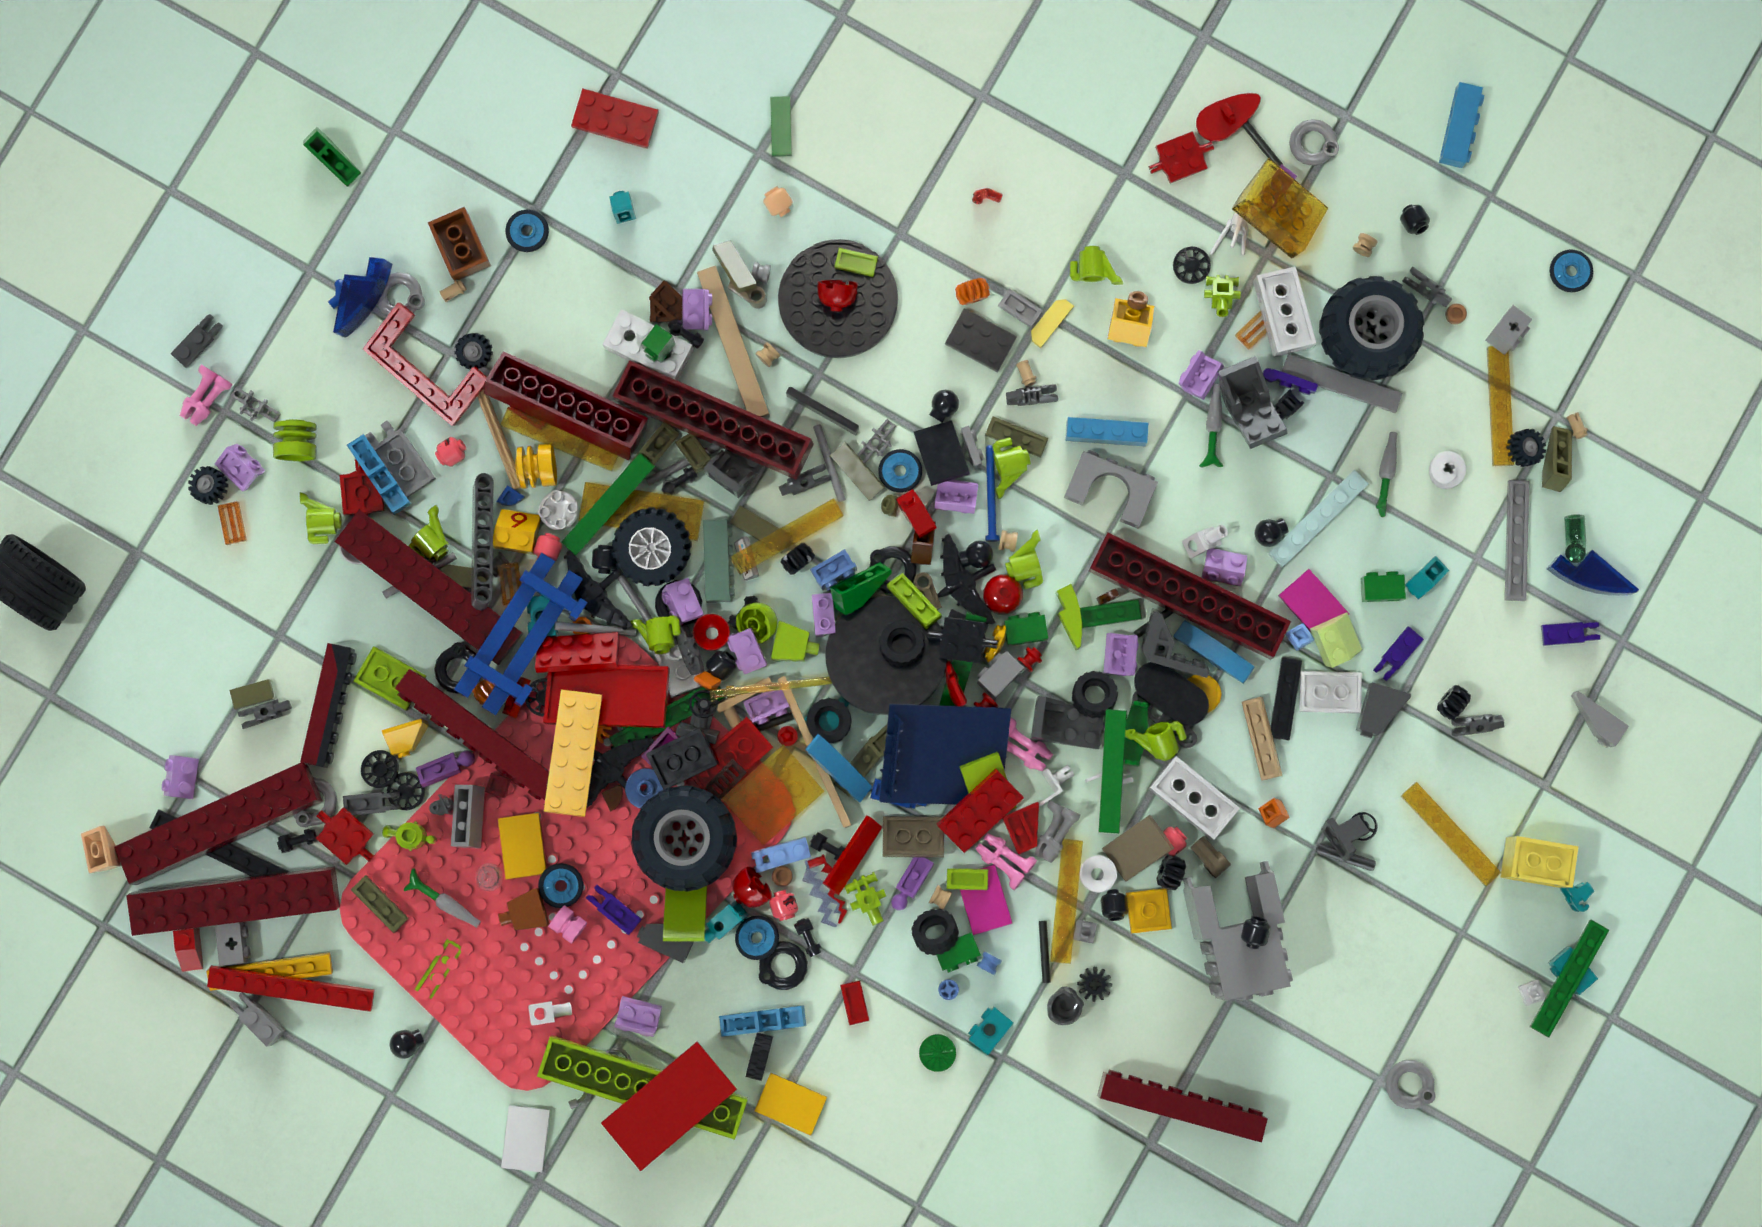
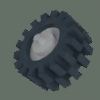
M470 333L459 338L458 343L455 345L456 351H454V354H456V360L460 362L461 366H464L466 369H471L472 367L479 369L486 366L492 359L493 351H491V348L493 347L490 345L489 339H486L484 335Z
M1535 429L1517 431L1510 436L1511 439H1508L1507 443L1510 445L1506 446L1507 450L1510 449V452L1507 454L1512 456L1510 459L1512 462L1516 461L1515 465H1521V467L1534 465L1541 462V459L1545 457L1543 453H1546V449H1543V447L1546 446V442L1542 443L1544 438L1543 436L1539 437L1540 433L1538 431L1535 432Z
M210 466L200 467L201 471L196 469V475L191 474L190 476L193 480L188 481V484L192 485L188 487V490L191 491L190 495L194 499L209 505H213V502L219 503L218 498L223 500L224 496L222 494H227L228 491L225 490V487L229 485L226 483L228 480L224 477V474Z

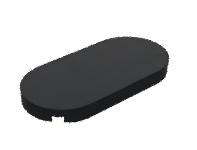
M1149 662L1141 666L1136 672L1134 686L1139 697L1172 720L1178 721L1182 725H1194L1202 721L1207 715L1209 701L1204 691L1171 668Z

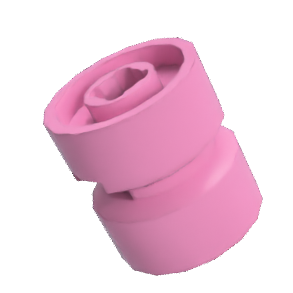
M564 905L548 927L556 933H563L562 937L572 944L582 933L587 922L580 916L574 917V912Z

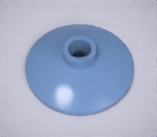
M649 768L639 769L632 773L625 786L627 799L632 805L640 809L648 799L663 790L654 770ZM646 784V790L641 791V785Z

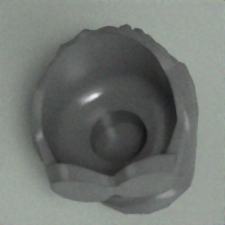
M1061 987L1048 1000V1017L1057 1025L1073 1024L1080 1017L1084 1002L1073 988Z

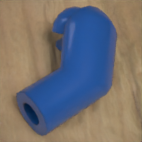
M342 279L335 281V296L328 301L333 309L348 298V284Z

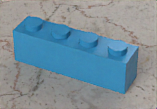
M1459 82L1456 86L1439 163L1462 168L1466 163H1469L1472 151H1469L1470 144L1474 143L1476 132H1473L1474 125L1478 124L1480 113H1477L1478 107L1482 106L1484 101L1483 87Z
M1068 417L1065 441L1145 447L1148 441L1149 423Z

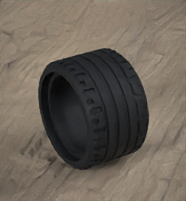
M14 534L6 535L0 544V601L36 625L48 631L57 630L61 621L66 618L67 613L72 610L73 605L78 602L79 597L86 591L85 583L32 544Z

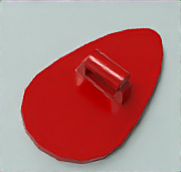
M1256 93L1238 94L1205 107L1199 112L1196 119L1198 133L1204 139L1211 142L1227 139L1254 115L1261 102L1260 95Z

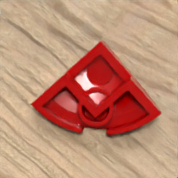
M948 661L945 670L948 692L954 706H963L967 703V699L958 683L959 677L951 662Z

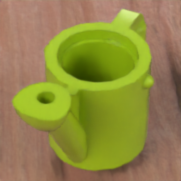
M1086 246L1083 251L1079 252V273L1078 262H1070V277L1073 281L1099 282L1108 278L1113 285H1123V280L1120 276L1116 275L1105 255V251L1100 250L1099 246Z
M1010 437L998 440L992 445L996 469L1001 478L998 487L995 488L998 499L1004 496L1005 490L1027 471V465L1031 464L1027 449L1022 450L1021 446L1003 451L1000 450L1003 447L1012 445Z
M300 492V504L308 508L306 511V527L309 543L328 544V536L315 535L337 534V529L342 528L341 513H336L335 508L314 501L305 493Z
M434 505L427 512L429 514V524L420 529L409 544L411 549L423 558L426 557L429 561L434 559L438 561L449 552L447 549L449 543L445 539L438 518L439 508L437 505Z
M1035 530L1031 538L1012 556L1008 557L1009 562L1005 563L1007 574L1009 577H1014L1015 581L1019 582L1035 577V579L1023 582L1024 589L1039 586L1043 582L1040 563L1035 551V547L1041 541L1038 530Z
M674 615L647 620L646 624L641 619L630 621L648 644L649 650L654 651L655 654L669 653L670 649L675 646L674 636L681 634L679 619Z
M1178 721L1156 723L1147 728L1144 734L1136 732L1135 729L1126 730L1125 736L1129 740L1136 741L1150 752L1154 758L1161 759L1162 761L1174 758L1179 751V746L1173 733L1174 730H1176L1179 740L1183 741L1187 738L1183 725Z
M416 821L414 823H404L397 830H394L389 825L384 826L382 830L384 838L395 836L397 843L401 847L409 849V851L421 848L426 841L429 844H435L437 841L435 836H427L425 829L417 824Z

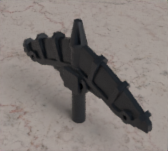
M950 534L945 535V538H942L944 549L940 559H943L944 572L941 573V576L945 577L946 587L937 594L938 598L951 595L958 602L956 604L958 607L961 605L970 613L985 617L986 624L993 625L996 622L987 605L981 600L976 590L975 581L996 571L994 564L992 563L971 574V572L963 567L959 551Z
M568 550L564 556V559H567L568 571L570 570L583 578L574 592L577 601L581 598L587 602L584 609L592 614V618H601L607 621L606 624L609 626L611 623L622 626L623 630L631 628L633 626L632 623L607 598V591L605 590L622 575V572L616 568L601 583L593 581L590 575L586 573L580 559L572 551Z
M646 735L645 739L631 741V739H628V743L617 747L612 745L611 750L603 754L597 750L594 751L595 762L592 766L587 808L592 805L597 799L598 794L609 783L617 781L625 789L627 779L622 775L625 767L635 757L640 756L654 742L652 738H648V735Z

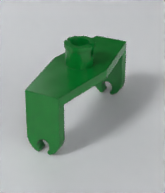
M1132 702L1126 720V730L1135 729L1136 732L1145 733L1148 728L1149 703ZM1126 737L1124 765L1139 767L1144 748L1136 741L1129 740Z

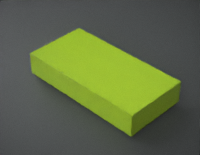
M839 248L835 269L874 277L878 256Z
M947 869V889L988 890V869Z

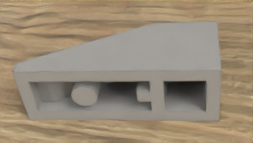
M1579 691L1573 692L1571 697L1593 736L1598 738L1597 742L1606 748L1608 746H1616L1629 726Z

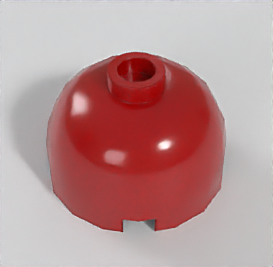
M843 280L818 281V297L825 306L831 307V311H843V307L850 306L856 299L857 282L849 281V285H846Z
M997 575L986 583L983 590V599L992 612L998 615L1015 612L1020 607L1023 600V589L1021 584L1015 581L1014 577Z
M750 866L742 869L736 875L733 881V891L735 893L733 897L737 903L755 908L767 903L772 898V893L768 884L765 883L763 885L759 878L762 877L760 873H756L755 869Z

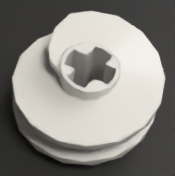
M1445 451L1439 453L1432 459L1429 466L1431 481L1442 489H1450L1457 486L1466 474L1464 460L1454 452ZM1445 467H1446V468H1449V467H1450L1451 471H1450V472H1444L1443 469H1444Z

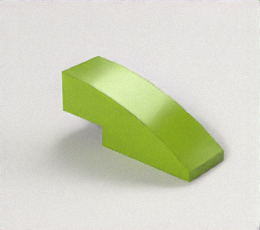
M1069 584L1056 591V595L1064 609L1057 615L1075 650H1078L1081 647L1082 619L1077 596L1072 584Z

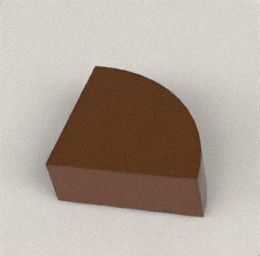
M1115 588L1096 599L1098 604L1102 605L1116 599L1119 593Z
M621 785L602 793L610 812L615 810L621 802L623 794Z

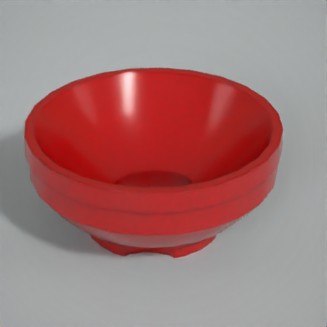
M706 614L700 617L693 627V637L696 643L702 649L709 651L722 648L730 636L728 623L717 614ZM709 628H716L718 630V636L715 639L707 638L706 632Z

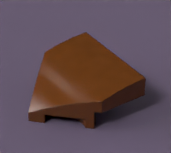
M664 280L649 296L650 322H670L674 319L682 321V296Z

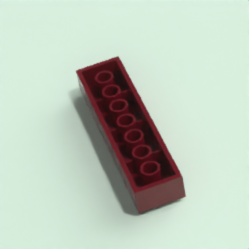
M504 351L485 380V395L628 461L647 429V417Z
M1110 1069L1108 1073L1103 1072L1097 1094L1100 1099L1262 1143L1268 1118L1263 1116L1264 1112L1249 1108L1248 1111H1245L1243 1106L1229 1102L1228 1106L1223 1105V1101L1220 1099L1209 1097L1208 1100L1202 1099L1203 1096L1201 1094L1191 1091L1188 1092V1095L1183 1094V1090L1169 1086L1168 1089L1162 1088L1163 1085L1161 1083L1150 1080L1146 1084L1142 1082L1143 1079L1132 1075L1124 1078L1121 1072Z

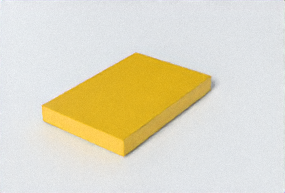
M539 813L498 818L505 879L541 875L546 870Z
M770 1073L754 1111L811 1135L827 1096Z

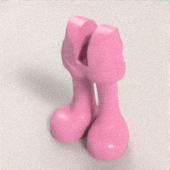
M202 364L198 370L202 375L201 383L191 397L185 398L179 415L184 419H188L192 415L190 423L195 426L209 416L211 412L209 408L222 391L229 390L233 385ZM215 381L212 390L207 395V397L201 402V399L204 396L205 392L210 387V385Z
M1011 718L1008 737L1026 747L1028 751L1017 747L1009 741L1007 751L1022 759L1024 765L1029 769L1044 771L1046 765L1039 759H1036L1035 756L1039 754L1050 761L1053 756L1052 752L1046 748V744L1039 740L1034 742L1022 735L1016 728V720Z
M987 833L983 839L995 848L994 851L991 852L989 848L980 843L975 849L985 863H993L1007 874L1010 879L1009 886L1015 890L1023 881L1025 875L1010 866L1000 855L1015 863L1026 874L1030 872L1037 860L1034 857L1023 858L1017 855L1005 845L1006 841L1004 839Z

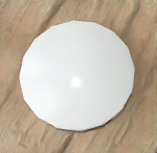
M554 490L542 499L538 514L547 527L553 530H564L575 523L579 507L576 499L571 494L565 491Z

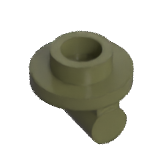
M887 495L882 500L881 509L884 514L896 517L898 509L896 499L898 496Z

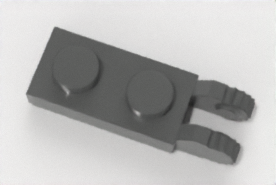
M211 314L207 315L170 353L185 368H188L206 349L223 327L218 322L208 333L204 331L214 319Z
M378 792L343 796V805L352 815L401 809V805L392 804L391 806H385V798L400 797V792Z

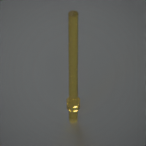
M827 676L734 687L733 685L726 686L725 689L710 690V698H735V695L829 685L832 682L830 677Z

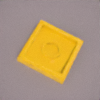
M1167 889L1126 893L1131 934L1172 929Z

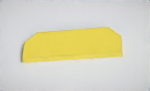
M1066 299L1056 300L1031 330L1032 342L1041 348L1073 309L1074 305Z

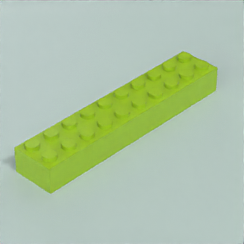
M551 1035L537 1077L623 1104L662 1070ZM732 1093L694 1127L735 1140L748 1097Z

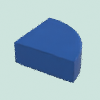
M507 485L496 502L504 506H512L521 502L525 496Z

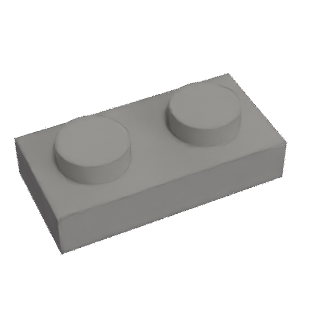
M1010 288L998 304V307L1030 328L1033 327L1043 311Z
M969 426L961 428V434L973 468L981 467V461L984 460L981 449H977L975 442L978 441L974 430H970Z

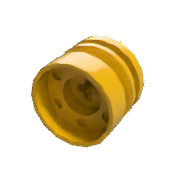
M552 443L538 445L537 454H534L531 446H527V455H525L523 446L517 447L515 466L517 478L522 489L528 488V479L532 488L536 487L537 478H540L543 487L557 485L556 458Z

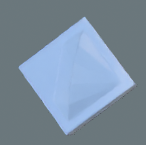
M1304 623L1285 634L1296 651L1314 641L1313 636Z

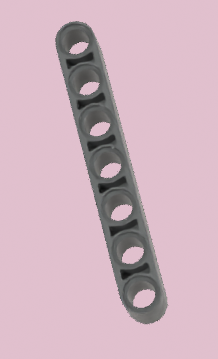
M487 473L479 474L473 485L471 603L476 610H485L492 599L494 482L491 475ZM478 483H485L488 487H481ZM483 501L487 506H481L478 502ZM484 520L487 525H481L478 521ZM478 539H484L487 543L481 544ZM477 558H484L487 562L481 563ZM477 577H484L487 581L480 582ZM477 596H484L486 601L478 600Z

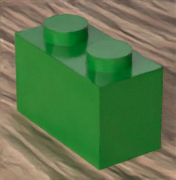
M655 324L642 342L644 352L646 353L645 356L653 362L658 360L660 363L664 361L676 344L673 336L657 324Z
M1398 571L1386 572V575H1378V572L1366 573V576L1361 578L1362 602L1405 600V575H1399Z
M1040 612L1029 613L1028 617L1020 618V615L1009 616L1008 620L1004 621V625H1006L1007 647L1048 640L1045 615H1040Z
M972 932L958 937L955 946L950 948L951 950L948 952L946 951L941 955L936 954L942 971L947 969L948 973L959 969L958 964L966 962L967 965L978 961V956H981Z

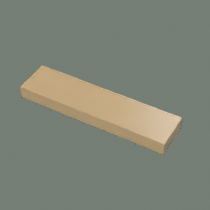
M1263 697L1243 701L1242 706L1261 781L1283 776Z

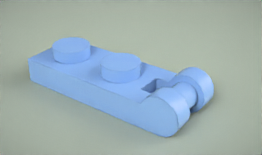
M806 837L751 852L752 859H755L756 866H754L756 873L811 857ZM768 855L769 862L764 863L762 857Z

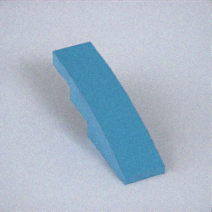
M364 434L347 444V447L394 515L411 504Z
M1186 620L1183 621L1173 636L1176 640L1191 648L1193 652L1243 684L1255 668V666Z
M817 734L805 749L826 773L831 775L841 787L845 788L856 801L861 802L872 789L868 781L821 735Z
M804 1005L719 1016L721 1037L806 1026Z

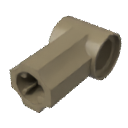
M730 281L728 289L750 303L753 308L760 309L765 306L767 298L761 287L756 286L754 289L738 293ZM755 294L762 295L759 301L752 300Z
M924 572L917 574L914 579L916 588L937 610L942 608L931 576ZM921 577L928 579V586L920 587L917 584L918 579Z
M1204 836L1190 847L1214 878H1217L1231 865L1221 852H1217Z

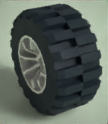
M649 507L632 513L620 523L619 528L614 533L615 538L612 540V547H614L612 554L613 558H616L617 568L622 569L623 575L626 578L630 577L633 579L632 582L636 584L642 583L643 586H659L670 582L682 572L687 565V561L690 559L692 541L689 540L690 533L685 529L684 522L676 518L677 515L666 512V509L663 508L655 509V507Z

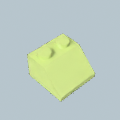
M1347 612L1310 628L1325 666L1331 668L1351 660L1362 650Z

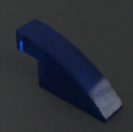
M369 257L366 276L344 274L333 333L346 338L365 321L385 290L392 269V263L384 258Z
M1593 550L1587 552L1576 566L1564 556L1559 555L1546 568L1564 582L1596 594L1632 595L1639 590Z

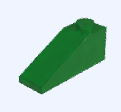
M318 127L303 140V145L347 187L361 174L358 168Z
M879 562L830 587L834 608L847 615L862 607L892 574V570Z

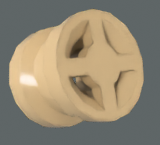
M1360 233L1358 236L1359 241L1354 244L1353 250L1362 256L1370 257L1372 248L1378 242L1370 235Z
M768 342L764 344V348L761 351L755 353L767 367H770L772 362L780 357V354Z
M1002 530L999 550L1009 549L1011 552H1015L1018 532L1007 533L1006 530Z
M937 885L929 903H934L939 906V909L944 910L952 892L944 891Z

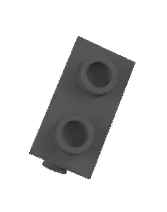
M438 795L440 799L429 806L432 814L453 815L454 802L445 795Z

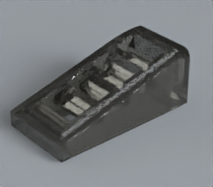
M732 758L704 788L721 800L748 772ZM731 766L740 774L738 777L729 770ZM725 772L734 779L732 783L723 775ZM721 778L728 787L725 788L717 780ZM714 783L723 791L721 794L712 787Z

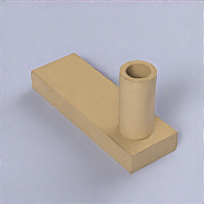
M769 676L718 703V713L723 711L732 729L741 722L734 705L773 685Z

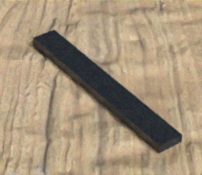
M158 809L149 828L154 829L177 817ZM231 843L206 854L251 877L290 872Z

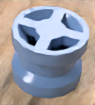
M984 951L982 954L983 959L981 962H978L977 966L995 975L996 967L1001 964L1002 960Z
M946 979L940 983L938 992L943 999L952 1000L958 995L959 987L955 981Z

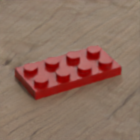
M582 88L571 127L648 149L659 111L658 109Z
M619 633L546 637L536 652V673L617 668Z
M746 717L711 747L719 764L691 778L701 789L718 796L774 747L751 720Z
M994 769L936 824L965 853L1024 797L997 769Z

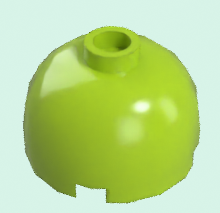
M755 602L744 606L740 613L737 614L736 626L739 632L752 627L755 637L760 644L767 641L775 633L777 616L770 606Z

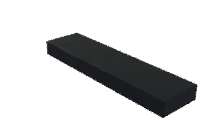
M789 387L786 391V396L853 435H857L859 431L858 424L793 387Z
M1281 658L1270 725L1273 738L1290 740L1302 660Z

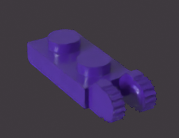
M1267 368L1263 371L1265 381L1267 380L1270 383L1279 381L1280 386L1291 389V386L1299 388L1298 392L1305 395L1314 394L1318 387L1316 383L1275 369Z
M1599 622L1541 625L1543 646L1600 640V635L1597 634L1584 636V629H1595L1599 627Z
M1409 626L1406 627L1384 653L1373 671L1377 673L1386 662L1392 667L1383 677L1387 681L1424 639Z
M596 885L594 887L596 891L606 899L602 904L592 895H588L586 899L595 905L599 912L626 934L630 935L642 918L611 893L609 894L599 885Z

